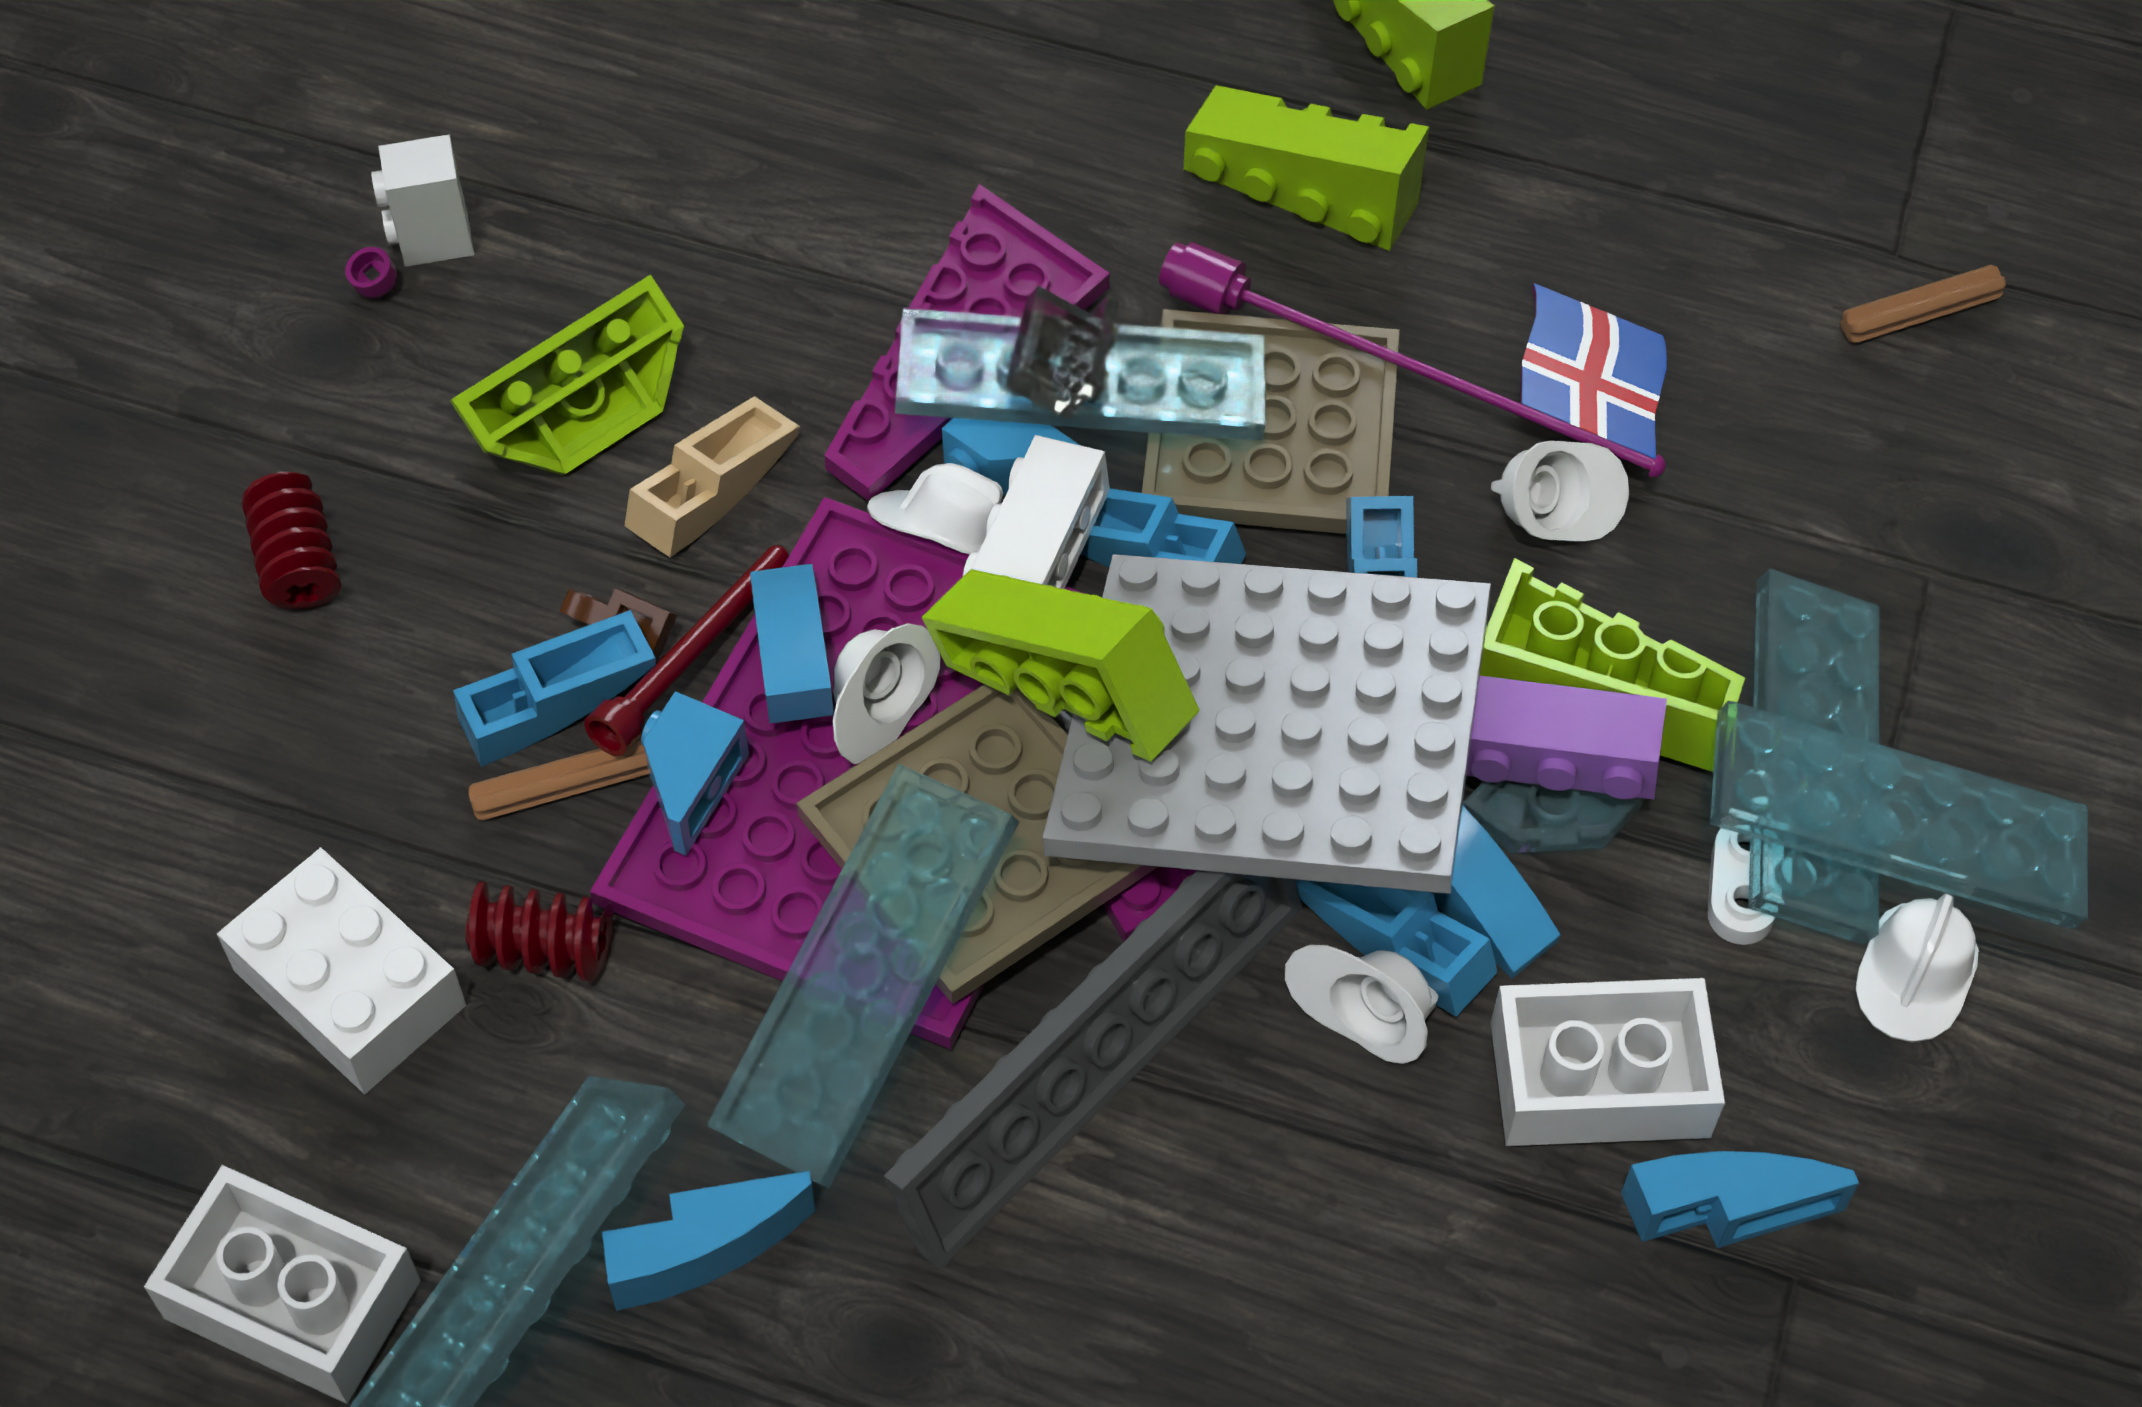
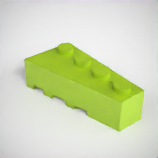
M1332 0L1341 18L1345 21H1350L1365 38L1372 54L1381 57L1396 74V78L1403 90L1412 93L1426 110L1482 85L1494 13V5L1488 0Z
M1216 85L1185 131L1183 169L1196 174L1204 180L1214 181L1247 194L1257 201L1270 203L1295 213L1305 220L1318 222L1348 234L1358 241L1371 243L1390 251L1419 203L1429 126L1410 123L1405 131L1385 127V121L1382 117L1362 114L1358 121L1332 117L1330 107L1309 104L1308 108L1296 110L1287 108L1283 99L1279 97Z
M1514 558L1486 629L1480 676L1667 698L1660 756L1715 772L1745 677L1672 639L1664 644L1657 642L1643 634L1639 629L1640 623L1620 612L1614 618L1609 617L1583 603L1584 594L1562 582L1557 588H1554L1533 577V567Z
M970 569L921 617L947 667L1007 695H1010L1018 687L1035 704L1036 709L1056 717L1063 709L1087 720L1084 723L1086 732L1105 741H1108L1115 733L1133 741L1130 745L1132 754L1149 762H1152L1200 711L1165 637L1164 624L1152 608L1011 578L1006 575Z

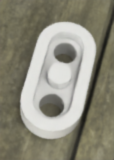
M1740 818L1726 823L1717 833L1711 854L1708 920L1713 930L1720 937L1731 943L1741 945L1753 944L1765 938L1773 926L1778 910L1781 859L1780 841L1776 833L1768 825L1755 819ZM1738 843H1750L1757 847L1758 850H1744ZM1737 898L1748 899L1755 907L1742 908L1734 900Z

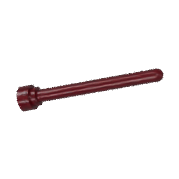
M773 545L769 547L625 697L618 696L613 700H604L587 716L584 721V727L587 735L597 747L610 755L621 756L637 741L642 732L643 714L753 601L750 572L783 567L789 557L788 551L783 546Z

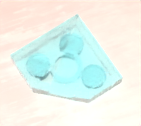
M1483 781L1463 802V805L1489 833L1493 840L1511 853L1603 849L1642 807L1644 798L1618 799L1606 793L1575 789L1555 791L1536 784L1512 781Z

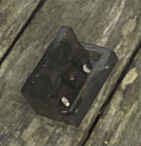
M1037 286L1025 302L1005 387L1067 420L1086 401L1091 404L1096 402L1104 391L1109 379V371L1104 369L1106 357L1112 350L1119 334V327L1114 325L1119 302L1106 296L1090 314L1044 288Z

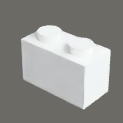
M450 135L379 146L382 170L371 172L378 207H390L389 210L382 211L388 245L399 244L405 267L474 256L468 213Z

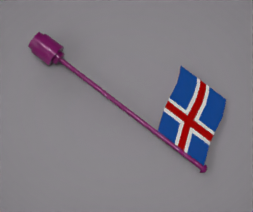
M1176 242L1169 250L1163 262L1159 275V285L1169 289L1171 297L1209 313L1227 315L1231 309L1238 311L1244 302H1247L1582 443H1592L1608 448L1616 457L1650 470L1648 477H1659L1665 471L1666 462L1664 458L1659 454L1656 456L1655 413L1667 370V355L1663 335L1534 283L1532 292L1535 300V317L1520 367V403L1251 292L1249 291L1251 278L1245 276L1246 265L1244 262L1198 243L1191 242L1187 246Z

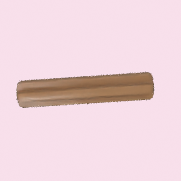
M1984 266L1847 309L1843 312L1840 327L1849 342L1858 343L1998 299L2003 295L2006 281L2004 276L2000 274L1997 266Z
M639 737L621 756L610 755L599 748L473 783L468 788V794L476 818L478 820H486L647 775L649 770L644 746H642L641 737Z

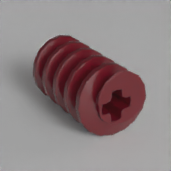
M277 472L255 480L244 491L241 505L246 518L245 524L250 537V547L255 557L254 565L259 577L258 583L262 596L272 605L284 609L304 610L316 608L330 602L339 594L342 584L339 574L335 572L337 563L334 554L331 553L333 546L330 536L326 533L328 524L325 515L322 514L324 507L321 497L312 491L313 484L309 476L298 472Z
M479 881L473 891L469 904L465 927V941L468 950L471 951L474 963L478 966L489 967L498 959L502 969L515 971L524 962L528 973L540 975L546 971L550 964V969L555 977L566 979L576 968L581 981L592 983L600 975L609 955L613 929V908L611 902H609L601 917H594L592 899L583 896L575 913H568L566 895L557 892L549 909L544 910L541 906L540 891L532 888L523 905L517 906L514 887L511 885H504L497 902H490L488 883Z

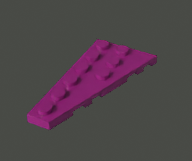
M979 184L971 197V207L962 222L958 221L949 236V246L938 264L932 265L895 330V340L886 356H880L872 370L873 379L861 400L854 402L824 455L825 469L867 501H870V498L880 494L942 438V428L989 384L996 388L1002 385L1010 377L1017 361L1029 348L1039 342H1042L1044 345L1049 343L1110 287V273Z

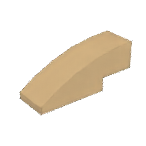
M757 397L750 398L675 444L671 464L630 489L624 526L669 558L724 517L751 491L796 439L800 426Z

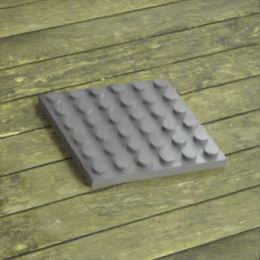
M1113 554L1102 597L1135 605H1143L1153 609L1164 624L1165 637L1200 711L1152 762L1132 754L1130 745L1133 741L1115 733L1108 741H1105L1086 732L1084 723L1087 720L1073 714L1043 834L1044 855L1451 894L1490 607L1491 583Z

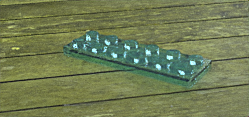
M903 308L895 414L1262 441L1265 429L1264 335Z
M1769 568L1757 580L1748 909L1865 945L1879 935V605Z
M1728 700L1717 712L1710 825L2071 929L2077 928L2088 919V805Z
M898 763L707 1126L797 1173L810 1171L812 1181L829 1189L1008 846L1019 821L1012 814Z
M588 1076L350 1407H474L488 1385L502 1375L508 1365L510 1354L529 1327L547 1311L552 1294L571 1267L587 1254L591 1246L592 1237L611 1210L627 1197L632 1186V1180L651 1153L667 1140L672 1123L685 1106L669 1087Z

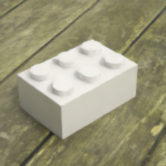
M321 847L217 933L234 972L364 1095L467 1006L454 968Z
M1704 978L1509 985L1499 987L1490 1023L1506 1146L1711 1138L1725 1100Z
M222 1165L146 1282L144 1288L164 1319L347 1404L421 1280L407 1248Z

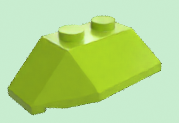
M649 275L457 395L450 402L484 453L564 476L663 412L674 369L677 347L681 340L684 325L653 277Z

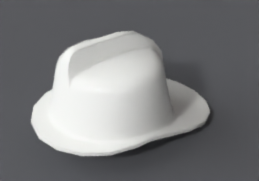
M1551 440L1536 443L1529 450L1520 452L1509 461L1503 472L1502 479L1491 482V490L1500 494L1501 503L1509 518L1516 525L1523 527L1529 535L1547 540L1590 541L1601 539L1615 529L1625 514L1629 498L1628 476L1620 459L1608 448L1592 443Z
M953 463L938 464L923 471L910 491H889L870 498L867 510L873 519L884 526L934 540L954 550L970 554L972 551L979 552L986 538V525L990 511L996 503L1002 504L1003 491L997 482L964 466Z
M907 623L892 628L889 631L869 630L855 636L839 654L834 668L833 692L836 703L833 717L834 741L840 754L851 763L859 764L897 740L914 712L923 704L934 688L940 670V652L929 631L924 626Z
M1943 894L1938 900L1931 898L1917 899L1909 903L1899 904L1886 911L1874 928L1858 969L1855 992L1860 1010L1872 1026L1890 1038L1908 1042L1934 1039L1948 1030L1961 1012L1977 969L1979 949L1970 921L1959 909L1953 907L1954 898L1951 895Z
M1307 945L1295 950L1285 964V982L1292 998L1305 1013L1322 1025L1355 1041L1369 1052L1389 1062L1404 1064L1414 1061L1426 1048L1428 1031L1425 1020L1435 1008L1438 994L1428 986L1421 971L1406 957L1386 950H1378L1362 957H1355L1348 952L1328 945Z

